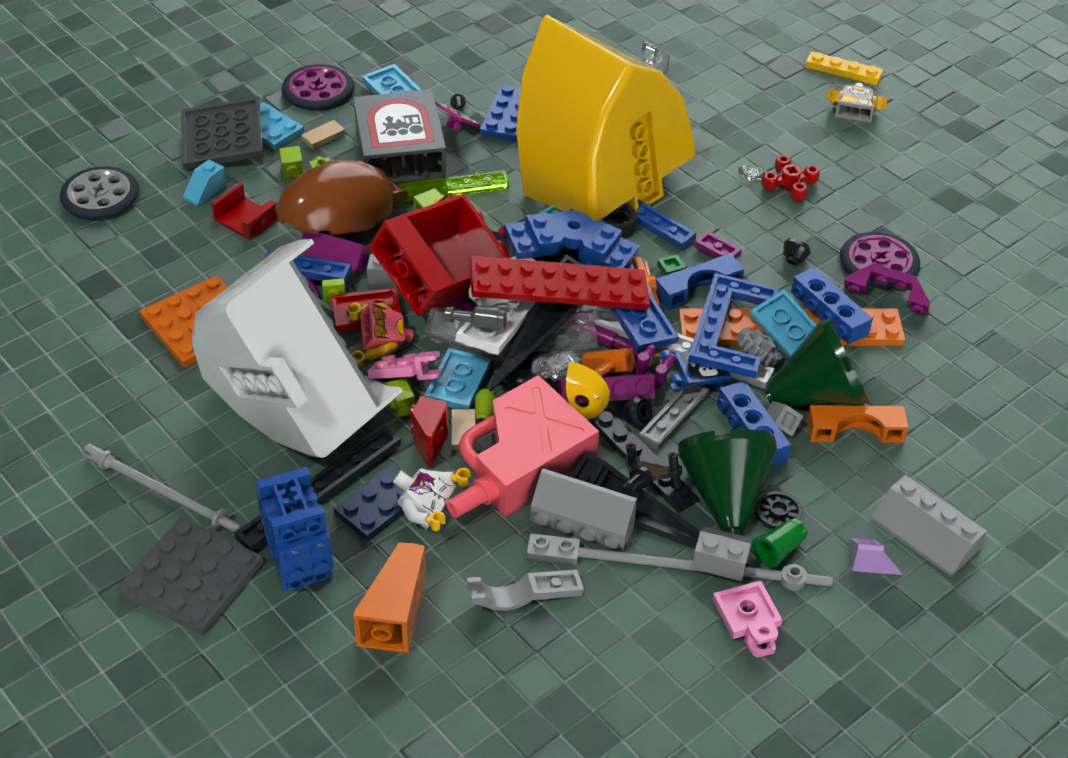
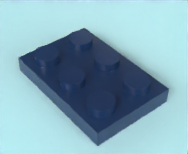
M387 468L335 506L334 514L368 542L404 514L402 507L397 502L404 490L393 483L397 474L390 468Z

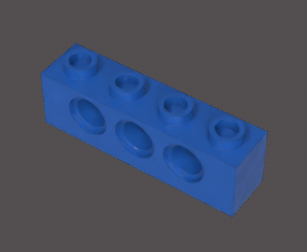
M815 267L794 276L791 289L794 297L799 299L821 320L828 318L836 334L848 345L869 335L873 318Z
M745 380L720 388L717 406L728 418L730 426L735 429L759 430L774 435L777 452L771 466L788 461L791 444Z

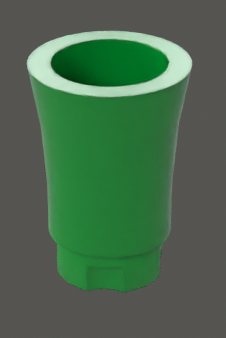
M797 518L785 521L771 531L754 538L752 542L753 552L763 565L775 568L793 549L807 538V529L804 527L803 522Z

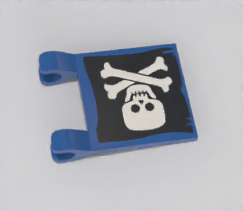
M669 350L661 351L660 355L663 359H660V364L666 359L668 354L672 353L676 356L674 363H678L683 374L672 375L673 383L670 384V387L674 392L688 386L732 381L733 377L730 372L688 362L690 351L676 353Z

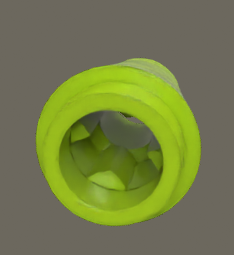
M482 389L475 396L476 423H480L492 416L493 400L497 398L494 391L489 392V389Z

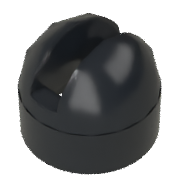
M460 93L454 94L450 99V104L454 109H462L466 104V98ZM457 96H460V106H458Z

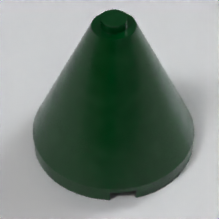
M828 318L817 323L766 385L768 390L764 391L770 404L774 401L787 406H860L869 402L859 378Z
M730 429V434L715 436V431H709L683 439L678 444V456L720 530L741 535V531L747 528L777 452L775 436L759 430Z

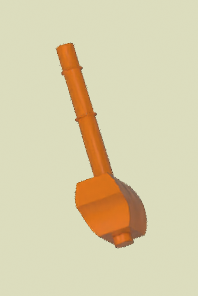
M632 348L592 351L585 353L582 357V364L595 371L601 377L605 374L632 372L636 365Z

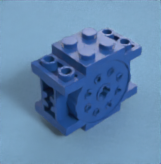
M304 467L257 480L258 490L256 491L261 522L265 531L267 548L279 573L282 591L297 589L301 586L321 582L333 577L332 570L334 568L331 542L326 526L325 511L322 505H318L316 494L311 486L308 468Z

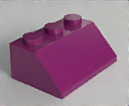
M303 232L302 239H312L314 244L302 252V255L351 264V273L353 274L356 273V270L364 272L367 268L370 254H373L369 246L320 232L319 234Z

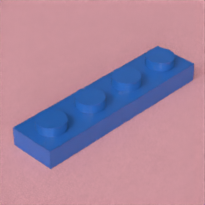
M638 199L640 208L636 212V223L682 250L696 239V232Z
M268 250L264 259L274 251ZM300 255L293 259L298 270L308 279L322 281L344 278L345 285L352 271L351 264Z

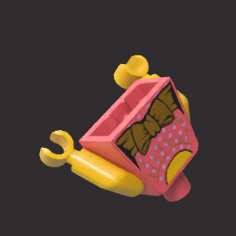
M370 302L369 304H364L363 307L358 303L350 305L349 318L353 321L361 320L363 350H366V353L356 350L352 354L355 359L361 358L356 360L358 368L365 364L366 359L371 361L394 353L404 341H412L414 332L412 329L404 328L403 315L392 310L386 304Z

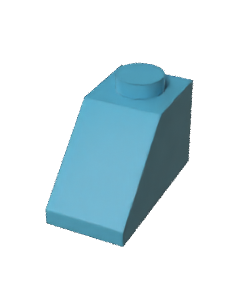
M209 159L197 167L183 194V199L199 207L227 186L224 167Z

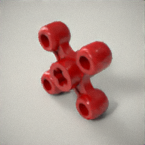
M780 155L776 158L774 166L776 172L780 174L766 172L762 177L761 184L763 189L767 191H772L780 185L783 190L790 192V196L794 201L800 202L807 195V186L801 182L805 181L808 184H815L819 180L820 170L814 165H809L805 170L801 171L798 166L791 164V159L788 156Z

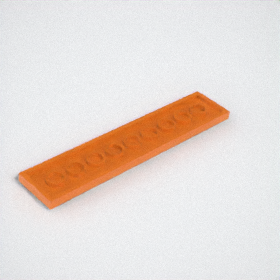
M679 308L681 335L692 339L695 338L704 308ZM727 309L717 346H739V342L736 341L737 335L745 328L753 329L754 331L759 330L766 335L749 316V312L752 309ZM803 309L816 325L821 321L812 311ZM863 309L873 318L869 335L849 345L838 336L842 346H904L905 343L898 309Z

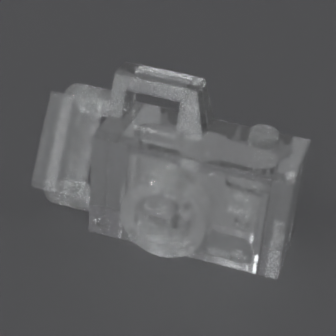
M570 349L539 362V366L534 368V374L543 378H550L555 382L567 376L570 363L581 364V360Z

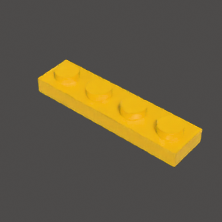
M812 51L805 65V68L873 85H878L883 73V69L876 66H868L856 61H848Z

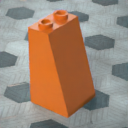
M398 543L354 611L353 618L357 647L409 653L426 580L425 545Z

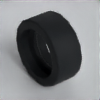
M623 204L601 220L622 230L621 237L625 239L635 232L637 214L630 205ZM622 218L627 222L614 224L608 222L607 219Z

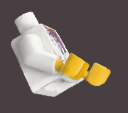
M420 468L411 478L400 470L393 480L395 485L404 490L397 502L402 507L409 522L420 524L424 529L430 526L433 531L440 530V523L445 524V514L441 510L456 487L454 483L457 482L460 487H466L471 474L468 468H460L456 474L454 472L432 471Z

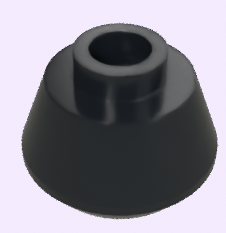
M788 238L784 241L783 255L786 257L785 260L791 264L802 263L811 254L810 246L798 239Z
M636 396L625 403L622 409V416L628 424L644 428L652 418L651 404L643 396Z

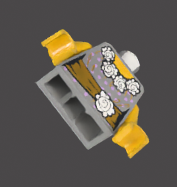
M855 83L854 85H845L842 91L829 88L826 99H829L832 105L837 106L835 117L871 123L873 112H879L881 109L887 108L888 97L873 96V89L864 87L862 83Z

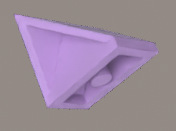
M850 538L852 571L903 575L886 555L884 546L881 543L871 539Z

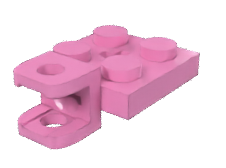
M420 352L418 355L415 353L406 354L403 358H395V355L383 356L380 361L375 362V365L367 370L368 378L409 377L417 374V380L439 378L442 375V369L429 370L428 361L436 360L437 357H440V352Z
M762 581L713 593V601L733 639L745 636L744 641L749 651L757 658L775 653V641L778 638L776 627L782 625V618ZM743 607L753 610L751 612H744ZM763 643L767 647L765 649H760L757 645H761Z

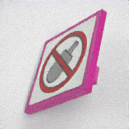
M435 102L436 106L452 115L446 123V126L450 128L455 123L452 130L458 132L461 128V122L481 128L479 123L458 110Z

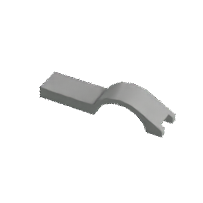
M577 569L527 573L520 581L504 587L488 586L481 581L480 577L466 578V586L470 587L472 593L470 596L471 603L498 611L517 609L532 600L582 596L584 591Z

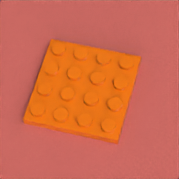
M218 275L139 310L140 317L183 368L197 362L191 342L196 312L228 288Z

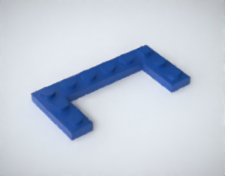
M715 273L690 350L688 362L756 378L761 357L718 347V339L731 298L760 305L776 295L779 288Z

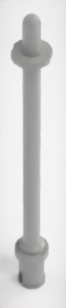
M91 443L83 449L89 452V454L82 452V456L97 463L99 468L103 470L112 468L212 521L211 525L215 530H219L223 526L232 532H236L242 528L239 523L228 518L226 509L222 508L216 512L119 462L111 451H104Z

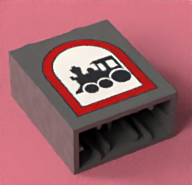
M432 90L353 97L356 133L362 162L382 169L385 175L396 185L447 180L446 147Z

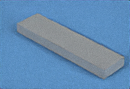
M701 385L688 386L680 390L639 433L638 438L643 443L658 450L709 396V390Z

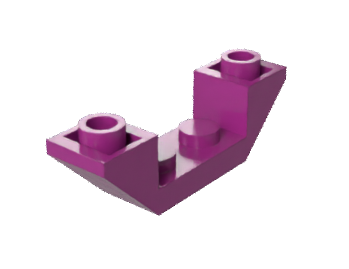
M874 263L847 275L844 279V287L855 294L860 292L865 294L871 279H874L878 284L886 285L887 283L894 285L896 289L901 291L910 290L907 307L918 314L923 312L929 313L930 301L916 276Z

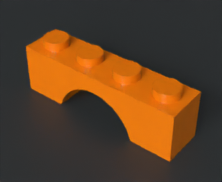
M810 405L807 418L810 442H834L840 432L856 428L872 433L881 443H904L908 431L904 406Z

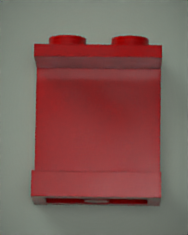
M241 183L211 204L214 221L248 240H251L278 220V214L274 211L277 203L269 200L263 206L245 198L244 186Z

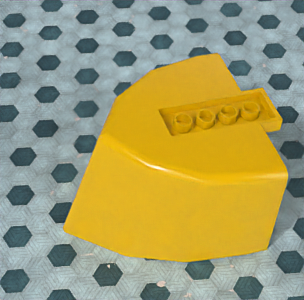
M549 15L543 17L522 74L516 126L524 196L548 206L553 205L561 211L573 209L574 211L586 214L593 221L601 220L625 203L637 212V209L640 208L638 199L650 206L664 196L662 178L693 158L696 154L694 134L683 96L662 71Z

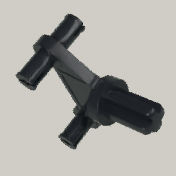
M629 443L626 445L627 457L625 458V466L629 470V480L623 485V490L626 491L627 495H633L640 487H648L652 481L671 478L672 489H680L682 487L680 476L683 472L682 466L679 465L677 452L668 454L669 466L667 467L640 461V457L636 454V444Z

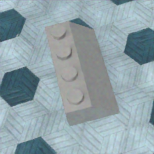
M542 468L531 504V521L538 525L547 526L562 533L571 534L586 541H592L610 549L624 552L634 530L637 498Z
M904 475L889 489L870 519L950 577L981 550L987 530L907 475Z

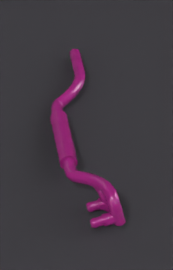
M464 299L451 303V306L468 312H473L474 308L478 306ZM574 315L560 326L562 329L611 349L614 347L619 349L632 348L636 364L633 370L635 374L649 373L647 371L649 362L655 352L653 345L647 346L645 351L639 353L629 340L619 337L618 333ZM668 354L666 359L656 367V377H654L655 389L665 385L667 375L676 360L674 354Z

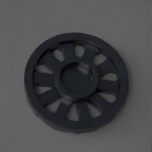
M772 491L758 499L756 516L763 526L768 529H774L782 524V521L785 522L794 518L801 520L802 506L794 496L786 492Z

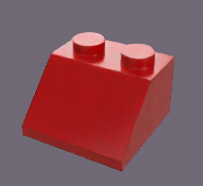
M420 396L417 404H413L410 410V418H412L413 422L411 434H413L414 446L426 466L433 468L449 435L448 402Z

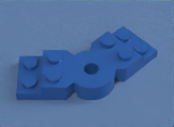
M563 211L556 216L548 213L526 215L525 222L504 224V233L516 259L558 255L562 247L579 249L578 253L582 259L597 266L627 268L640 245L622 238V230L604 222L594 223L589 216L578 211Z

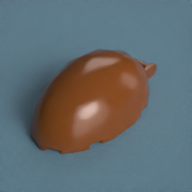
M357 159L333 160L298 175L284 189L274 211L277 212L280 223L283 224L286 221L295 226L294 230L312 234H319V231H330V234L340 235L365 231L373 228L375 223H383L387 220L388 215L392 214L393 203L405 200L408 192L391 181L382 169Z

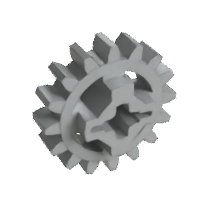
M745 328L737 335L736 341L744 349V353L761 357V364L774 367L782 359V353L774 345V340L759 330L754 331L753 329Z

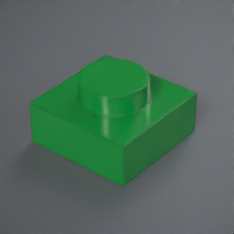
M677 254L657 260V266L664 276L686 269V266Z

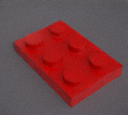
M396 287L331 295L336 331L361 329L360 319L353 321L349 318L350 305L352 303H358L361 307L370 302L384 303L392 310L401 313Z

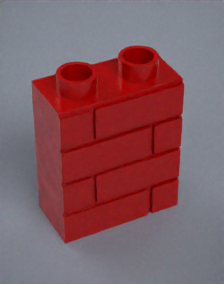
M464 193L384 221L369 245L371 252L378 262L382 263L383 269L417 316L469 296L471 285L469 260L471 256L511 258L506 245L495 237L486 225L481 211L473 207Z

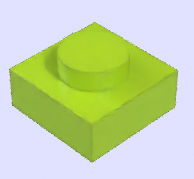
M344 278L322 280L324 302H331V295L345 294Z

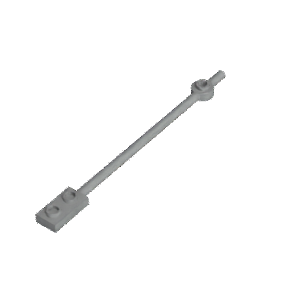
M530 533L527 550L528 560L577 565L578 557L699 571L692 569L693 560L580 547V539ZM789 564L782 571L746 567L743 576L781 581V584L786 589L792 591L801 590L805 584L832 587L833 577L807 574L806 570L797 564Z

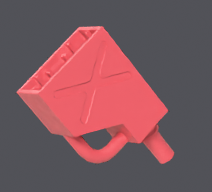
M539 375L494 399L493 415L474 425L462 435L459 441V453L463 460L476 472V479L473 480V486L446 501L449 513L454 518H458L482 503L485 505L492 503L505 517H508L532 502L542 468L570 477L585 452L597 457L599 431ZM493 432L495 445L477 454L473 449L474 443Z

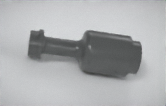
M476 306L473 312L457 311L455 307H447L445 310V321L453 323L454 320L472 321L474 328L499 331L500 328L505 329L507 311L502 310L501 307Z

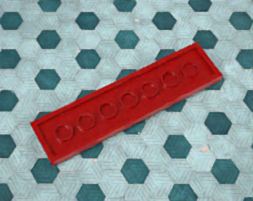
M471 256L469 260L472 297L648 310L650 306L644 269Z

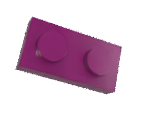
M708 230L696 239L694 244L695 248L713 258L731 253L737 259L741 255L742 250Z

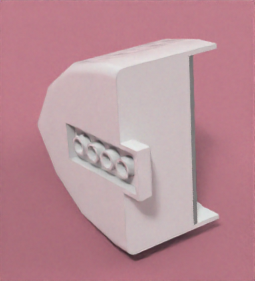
M302 239L276 249L200 308L195 315L191 342L202 379L241 418L278 444L308 456L324 458L403 391L400 387L386 386L373 379H369L358 369V363L346 349L344 339L334 329L333 321L321 308V301L311 291L307 278L298 270L293 261L294 258L314 244L312 239Z

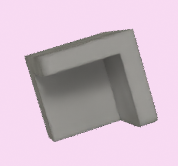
M772 401L767 410L779 429L789 436H793L803 418V415L789 406Z

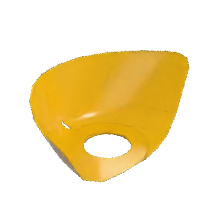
M575 362L568 365L566 393L570 405L586 420L598 417L604 411L610 399V390L607 383L599 374L584 365ZM577 395L587 397L589 405L587 407L578 406L575 403V397Z

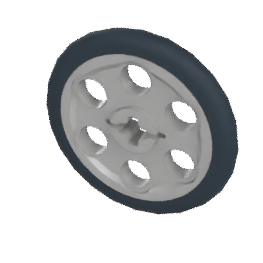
M111 166L92 167L82 170L66 180L61 188L60 202L69 213L85 219L108 218L127 210L135 202L139 192V185L133 175L121 168ZM77 189H84L81 192H75ZM117 193H124L123 195H120V196H116V195H115V194H117ZM88 201L86 204H79L80 202ZM108 203L106 206H99L100 204Z

